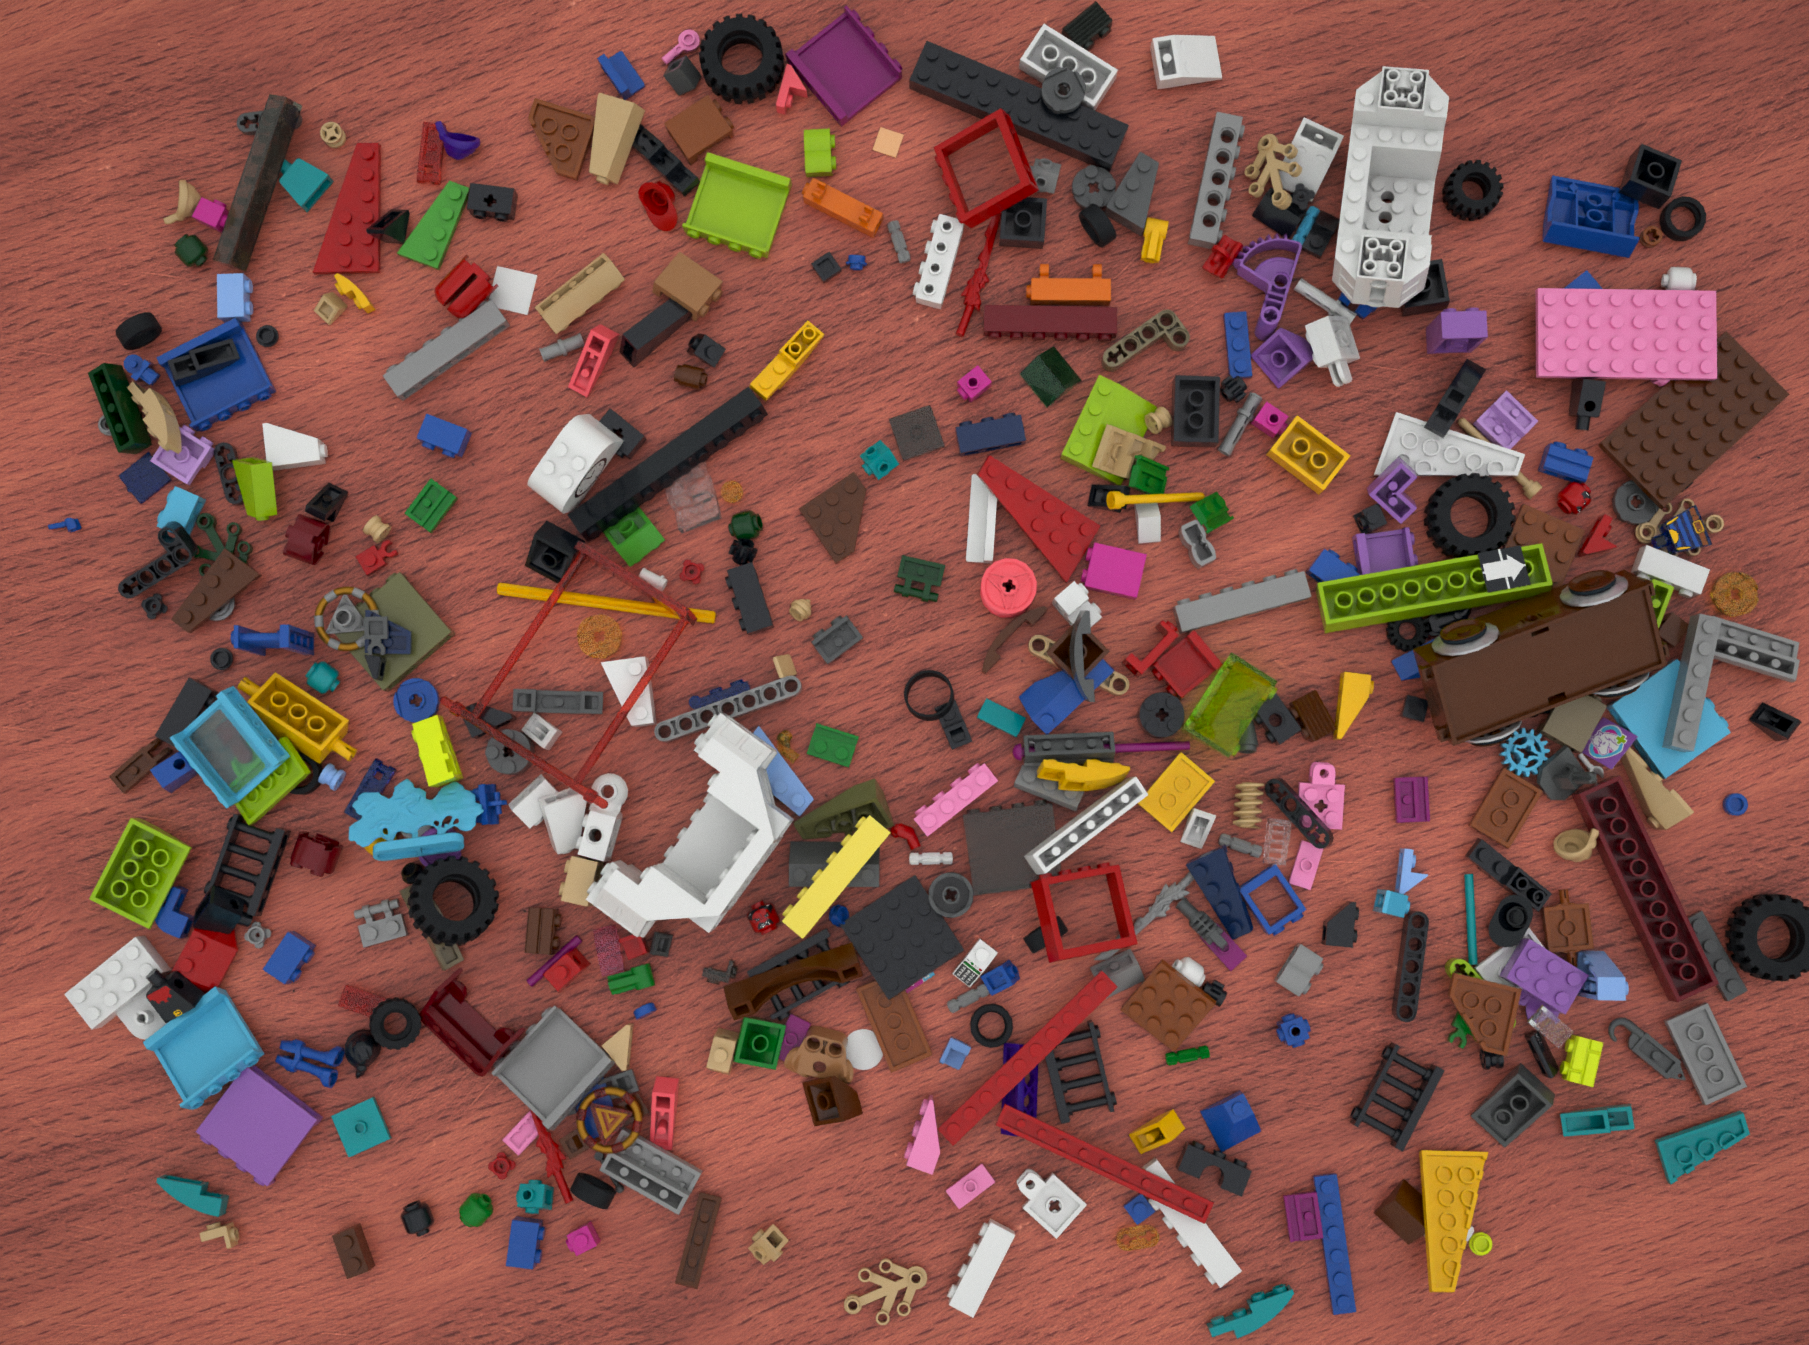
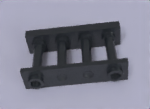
M234 814L227 823L228 832L212 878L205 885L204 893L207 894L212 886H216L243 898L244 904L248 908L246 914L261 916L291 831L284 828H276L275 831L269 832L243 823V816L241 814ZM241 831L269 841L270 847L268 852L264 854L235 844L239 832ZM235 853L261 862V865H263L261 873L255 875L229 866L231 854ZM224 874L253 883L255 886L253 895L247 896L220 887Z
M825 928L748 970L749 977L767 972L775 966L777 968L790 964L788 959L795 955L797 959L809 957L808 948L814 945L820 948L822 952L831 950L827 939L831 936L828 928ZM822 980L812 981L816 990L804 996L798 984L793 985L790 989L797 1001L784 1007L779 995H774L770 1000L777 1012L771 1014L770 1017L772 1020L778 1018L780 1021L791 1015V1009L835 985L841 988L850 983V981L845 983L832 981L826 985L823 984Z
M1092 1020L1087 1021L1089 1029L1070 1033L1058 1045L1091 1038L1094 1051L1059 1059V1057L1055 1058L1052 1050L1045 1057L1061 1124L1070 1122L1069 1116L1073 1115L1074 1112L1107 1105L1109 1112H1115L1113 1105H1117L1114 1091L1110 1092L1097 1040L1101 1038L1098 1024L1094 1025ZM1094 1060L1097 1061L1099 1074L1069 1081L1060 1080L1058 1071H1062V1068ZM1102 1082L1105 1096L1072 1104L1065 1102L1064 1094L1068 1093L1067 1090Z
M1391 1042L1390 1046L1386 1045L1382 1051L1381 1057L1383 1059L1360 1104L1352 1109L1350 1123L1359 1127L1362 1121L1390 1136V1140H1392L1390 1145L1403 1152L1445 1070L1431 1064L1430 1068H1424L1397 1053L1400 1046ZM1392 1061L1422 1076L1421 1079L1423 1081L1420 1087L1414 1088L1388 1074L1387 1071ZM1383 1081L1411 1096L1413 1101L1409 1108H1403L1377 1094L1376 1092L1381 1082ZM1373 1101L1399 1115L1402 1120L1399 1128L1396 1127L1394 1129L1366 1114L1371 1102Z

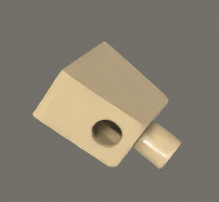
M718 1028L713 1038L706 1066L708 1070L726 1075L731 1074L734 1053L739 1037L738 1032Z

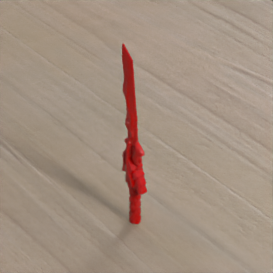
M1001 212L991 217L989 226L984 233L986 237L984 250L978 256L980 261L979 267L974 270L973 277L967 282L966 288L961 293V296L965 297L963 304L966 307L956 331V335L960 337L965 335L973 310L980 311L981 297L979 292L982 288H985V283L989 282L986 269L991 256Z
M530 1109L539 1135L536 1147H539L541 1153L546 1154L547 1157L545 1168L547 1178L553 1174L565 1204L570 1203L574 1199L561 1169H564L562 1160H566V1157L558 1148L559 1145L551 1138V1133L546 1131L545 1126L542 1124L543 1121Z

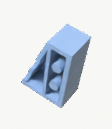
M1581 950L1577 952V968L1589 975L1577 996L1594 1000L1626 1001V995L1629 992L1628 982L1625 981V976L1604 951Z

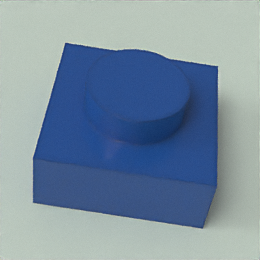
M1140 1193L1123 1205L1137 1225L1155 1212L1144 1195Z

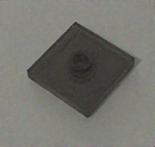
M931 405L889 419L903 461L945 447Z

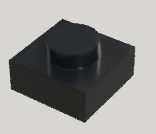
M827 252L811 263V266L823 283L842 272L830 252Z
M1406 695L1400 717L1424 722L1428 708L1427 700Z

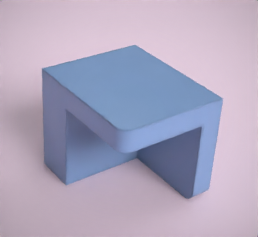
M950 1036L939 1059V1063H945L960 1070L966 1055L968 1056L971 1045Z

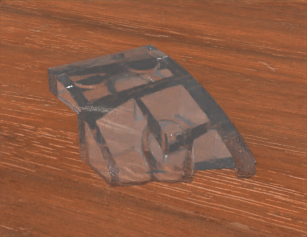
M706 461L701 462L691 469L688 474L681 476L670 487L665 488L667 501L675 511L677 527L681 534L722 518Z

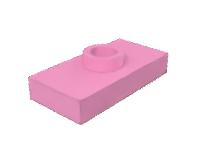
M1301 840L1288 881L1289 884L1311 890L1323 848H1316L1311 843Z
M531 1111L502 1140L518 1156L538 1136Z
M981 1163L947 1188L946 1192L958 1209H961L994 1184L995 1180Z

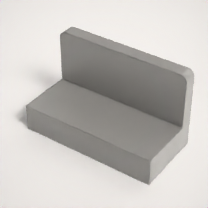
M1131 949L1090 967L1093 976L1102 970L1117 986L1107 998L1145 980L1139 963Z

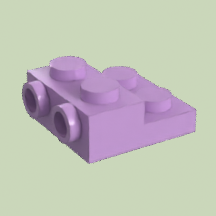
M183 425L182 428L179 427L182 451L177 454L172 450L166 451L159 446L150 461L190 486L202 467L205 469L213 457L214 448H212V445L214 443L203 436L198 439L193 436L194 430Z

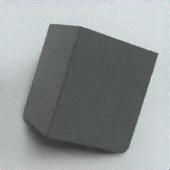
M687 56L671 62L663 75L678 95L695 89L701 78V74Z

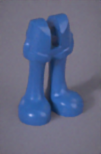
M302 1040L281 1041L279 1048L295 1053V1056L293 1058L277 1054L276 1063L283 1066L286 1071L294 1073L300 1070L318 1077L324 1087L332 1088L338 1078V1070L308 1063L303 1058L313 1059L329 1066L337 1067L341 1064L345 1055L343 1047L336 1046L330 1051H318L307 1047Z

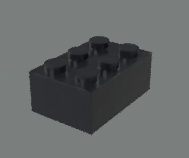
M1175 375L1172 381L1171 446L1215 448L1219 443L1220 377Z

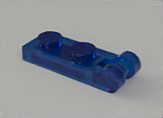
M743 679L730 683L731 687L722 690V687L709 691L710 695L702 698L696 695L692 696L689 699V705L694 710L751 690L748 681L743 682Z
M376 758L344 813L356 820H360L362 815L356 813L352 807L353 803L364 792H379L382 795L389 781L395 775L396 768L392 766L387 767L383 764V761ZM377 772L383 774L380 780L374 777Z

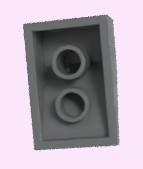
M1520 1063L1503 1078L1475 1109L1471 1117L1502 1146L1506 1147L1553 1106L1555 1094Z

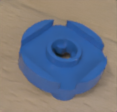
M412 678L400 685L397 693L395 692L393 703L397 714L407 721L416 723L437 714L440 697L437 689L431 682L420 678ZM416 694L422 698V702H420L418 707L416 704L411 703Z

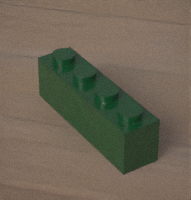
M103 363L88 372L118 453L138 454L152 445L151 439L137 403L132 400V393L127 389L129 382L122 365Z

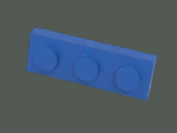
M1246 311L1224 313L1229 375L1232 378L1239 376L1241 379L1252 378Z

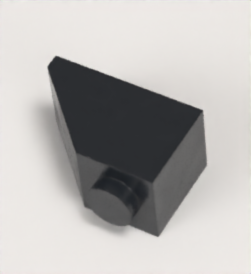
M477 703L467 706L465 708L466 711L461 713L467 729L474 739H478L516 720L515 715L482 704L478 705Z

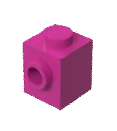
M201 197L192 217L199 223L223 233L224 229L231 222L232 214L226 209L227 205L216 199L211 202Z
M977 365L957 381V392L963 400L968 399L972 403L991 387L992 381Z
M1266 402L1251 424L1271 438H1274L1276 434L1281 436L1288 426L1285 421L1289 416Z
M591 1221L571 1230L566 1235L568 1238L566 1244L569 1250L574 1252L576 1256L592 1249L601 1241Z

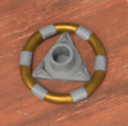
M347 586L331 590L324 595L315 610L314 623L317 634L327 646L339 651H353L365 646L364 635L352 643H342L328 635L364 631V618L348 595L363 600L370 611L379 615V610L372 597L356 587ZM343 595L325 631L323 621L324 610L328 603Z

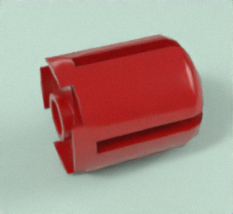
M467 254L438 283L434 290L436 299L443 306H446L476 275L478 276L447 309L453 316L461 319L473 313L499 287L497 284L493 287L488 282L491 278L475 262L471 265L467 261L469 258Z

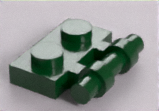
M902 555L897 578L905 579L904 586L895 584L894 593L902 594V597L906 598L909 596L920 598L923 602H928V600L937 602L939 594L930 592L931 586L941 587L945 565ZM912 581L925 584L924 590L912 588Z

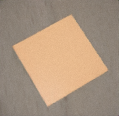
M880 127L872 150L896 158L904 135Z

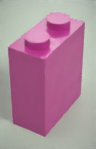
M1094 542L1092 548L1088 547L1085 559L1089 561L1088 569H1083L1080 582H1084V586L1088 590L1136 600L1147 554Z

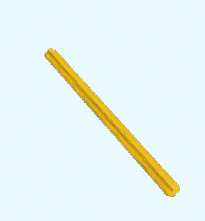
M498 583L497 594L712 624L716 620V613L708 610Z

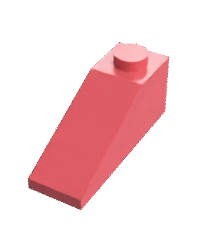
M601 324L590 330L568 388L585 397L590 395L613 352L620 334Z
M656 1076L652 1091L650 1141L665 1150H672L679 1078Z

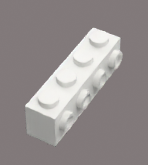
M939 214L938 220H933L930 233H934L932 241H927L924 252L928 254L926 262H921L919 274L922 277L920 283H915L913 295L916 296V303L937 309L942 308L965 225L964 223L961 224L957 218Z
M991 1218L988 1224L983 1223L978 1233L981 1236L979 1242L972 1244L968 1253L970 1259L967 1265L962 1264L957 1274L960 1279L957 1285L952 1284L947 1294L950 1306L972 1318L975 1316L1015 1237V1231Z

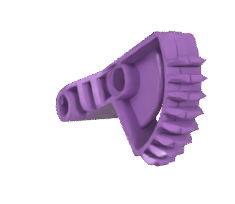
M1277 233L1274 239L1268 234L1265 241L1261 237L1258 238L1257 243L1252 240L1249 247H1243V252H1239L1237 259L1235 258L1232 263L1237 269V275L1265 292L1264 302L1254 331L1255 336L1261 341H1266L1275 333L1302 249V244L1288 239L1287 234L1283 236V239ZM1280 249L1296 254L1294 260L1284 257L1267 259L1259 264L1255 271L1244 265L1256 254L1267 250ZM1275 282H1282L1284 286L1279 287L1275 284Z

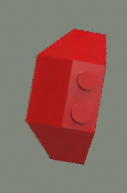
M195 928L172 972L178 971L205 994L215 986L219 987L239 950L235 930L233 929L229 934Z

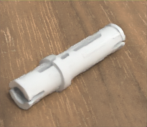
M1303 278L1300 279L1294 288V291L1329 312L1328 315L1347 317L1349 324H1351L1357 315L1342 305L1341 301H1336Z

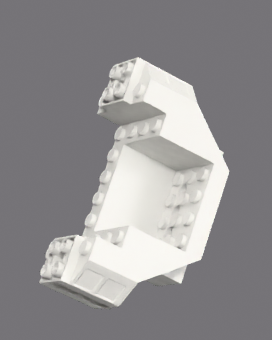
M1383 66L1380 73L1356 89L1332 281L1352 304L1399 308L1424 290L1432 248V235H1429L1434 186L1442 151L1449 96L1429 76V70ZM1389 199L1392 202L1384 203L1382 200ZM1386 219L1389 223H1381L1380 220Z
M725 713L715 714L708 723L709 730L704 734L701 733L694 743L696 745L694 751L699 754L698 756L720 773H715L708 781L707 785L710 787L707 792L709 793L703 800L706 804L701 811L697 809L691 816L690 820L692 823L688 829L684 827L678 834L677 838L679 841L675 847L671 845L664 854V857H666L665 861L661 864L658 863L649 868L647 867L643 872L632 864L627 865L622 860L607 863L600 872L603 875L602 878L597 882L594 881L587 890L589 896L586 900L637 938H644L656 920L689 918L708 933L713 931L728 910L737 902L779 844L783 834L794 821L791 816L775 805L766 770L778 753L777 750Z

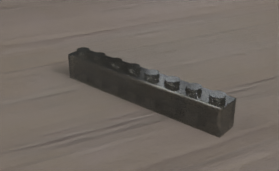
M272 94L268 96L213 257L214 261L230 268L242 271L247 270L296 127L302 105L287 97Z

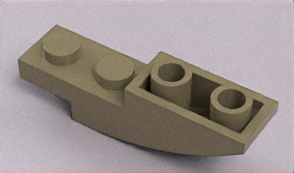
M412 885L399 891L409 910L410 906L407 905ZM433 900V903H434V906H435L436 910L443 916V914H442V912L440 911L439 907L437 906V904H436L435 901ZM427 937L426 940L442 971L464 960L457 944L451 947L445 946V943L441 942L438 945L432 942L433 939L431 937Z

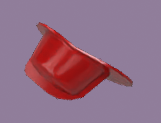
M661 181L655 183L646 182L641 185L638 191L639 199L649 219L659 230L671 231L675 228L678 219L674 207L675 194L673 190Z

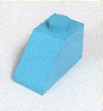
M1377 889L1373 911L1404 918V915L1408 914L1410 909L1409 896L1389 890Z

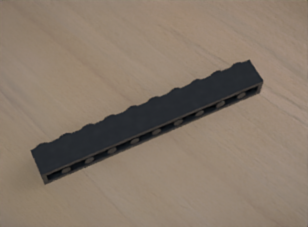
M747 387L568 514V517L587 542L598 538L602 532L609 527L615 526L623 517L633 513L640 505L653 499L664 488L670 487L678 478L688 474L691 469L701 462L708 460L718 450L725 448L733 439L743 435L753 425L760 423L768 415L752 390Z

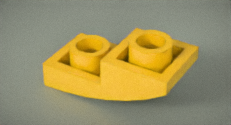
M338 273L334 275L337 280L335 286L341 295L345 294L349 299L353 298L359 310L363 308L368 314L376 310L367 296L355 284Z

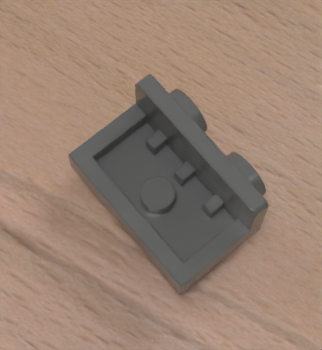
M847 615L845 617L838 616L830 623L832 626L826 631L821 629L812 636L814 638L811 641L812 645L828 665L863 639Z

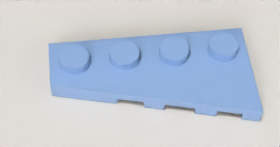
M758 726L753 733L776 749L760 726ZM778 752L766 769L772 793L798 816H801L813 802L814 798Z

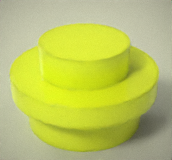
M1476 1232L1469 1239V1247L1476 1255L1483 1256L1491 1251L1492 1240L1486 1233Z

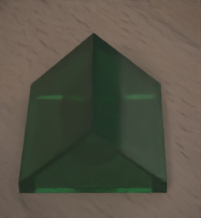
M1055 347L1039 354L1020 373L1021 377L1046 408L1082 381Z

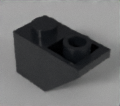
M1347 901L1323 921V945L1353 948V943L1357 941V930L1354 929L1355 920L1359 918V907H1356V902Z

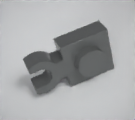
M388 616L364 617V639H371V644L367 649L369 655H373V648L375 646L380 647L381 655L386 653V647L382 643V639H389Z

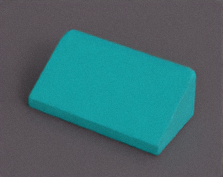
M987 698L977 716V719L1017 738L1026 719Z

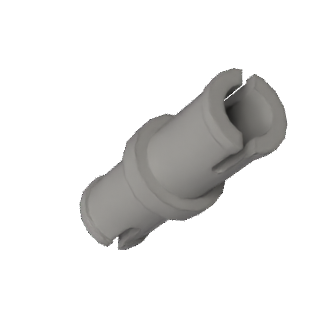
M578 333L564 340L560 338L556 343L539 348L544 362L562 354L566 356L568 352L584 347L585 344L581 334Z

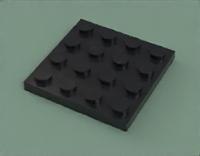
M915 875L845 920V924H840L888 1000L905 991L964 951L944 918L931 907L929 895Z

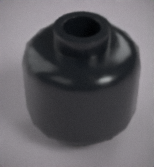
M418 1200L403 1207L404 1211L401 1213L400 1218L408 1234H416L419 1237L430 1232L429 1227L433 1225L434 1217L427 1203H421Z

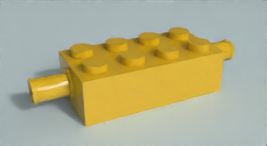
M275 672L261 687L247 677L243 678L244 682L241 680L237 688L251 697L247 703L271 733L279 738L287 736L294 748L320 764L333 751L347 761H351L357 753L356 748L342 741L348 732L349 720Z

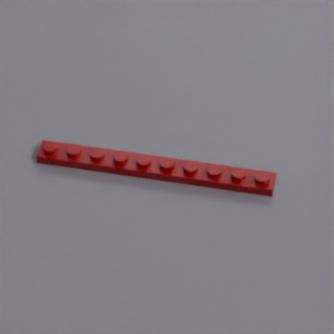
M1101 970L949 1116L937 1130L954 1146L1117 988L1115 983Z
M1006 1103L995 1125L1203 1224H1205L1213 1207V1201Z

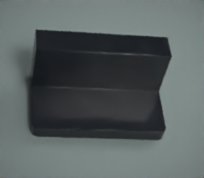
M1270 188L1252 216L1280 235L1284 236L1287 234L1289 239L1307 211L1301 210L1295 203H1291L1285 210L1278 209L1272 203L1274 190Z

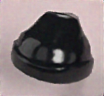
M357 1030L347 1038L345 1043V1056L348 1062L356 1068V1079L364 1075L367 1067L377 1059L381 1051V1046L373 1038L371 1030Z

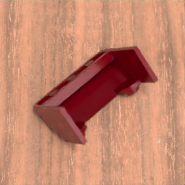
M459 968L435 989L420 1012V1017L423 1024L476 1075L483 1077L510 1050L512 1045L518 1041L525 1029L522 1027L515 1034L511 1029L500 1027L496 1031L465 1001L467 998V988L462 982L457 981L463 972Z

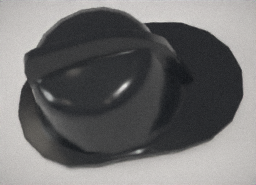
M1509 895L1500 902L1488 927L1489 936L1495 944L1501 947H1512L1522 940L1533 917V909L1530 902L1519 895Z

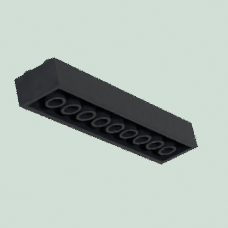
M926 41L909 79V89L980 119L1002 108L1010 115L1018 135L1090 165L1102 167L1109 173L1129 127L1128 124L1082 105L1072 112L1055 114L1043 102L1041 96L1042 88L929 41Z

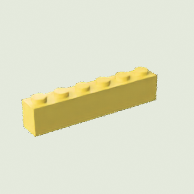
M870 815L867 818L863 816L855 825L858 830L853 836L848 834L840 843L843 848L837 854L834 851L826 860L829 865L825 870L819 869L811 878L814 883L808 889L805 886L797 895V898L800 900L796 905L790 904L782 915L785 918L782 922L802 939L805 938L890 835L891 832Z

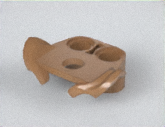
M820 1026L810 1027L801 1045L790 1050L784 1061L785 1068L806 1078L809 1076L817 1078L836 1076L846 1084H850L853 1079V1066L846 1056L848 1038L840 1031ZM810 1038H817L819 1042H813ZM832 1043H838L841 1045V1047L836 1048L832 1045ZM821 1061L826 1065V1069L822 1072L816 1071L813 1064Z

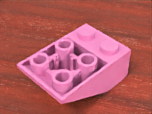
M929 1095L928 1100L923 1099L919 1113L922 1115L920 1121L916 1120L912 1130L914 1140L913 1143L908 1142L904 1158L907 1159V1166L933 1175L940 1155V1144L933 1095Z

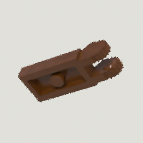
M159 738L154 739L109 776L124 794L128 793L151 772L150 769L160 764L161 761L165 760L172 753L169 747L163 749L155 757L150 753L158 748L163 740Z

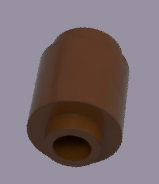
M687 364L677 365L674 374V382H677L680 386L700 390L702 386L705 387L708 379V374H705L704 368Z

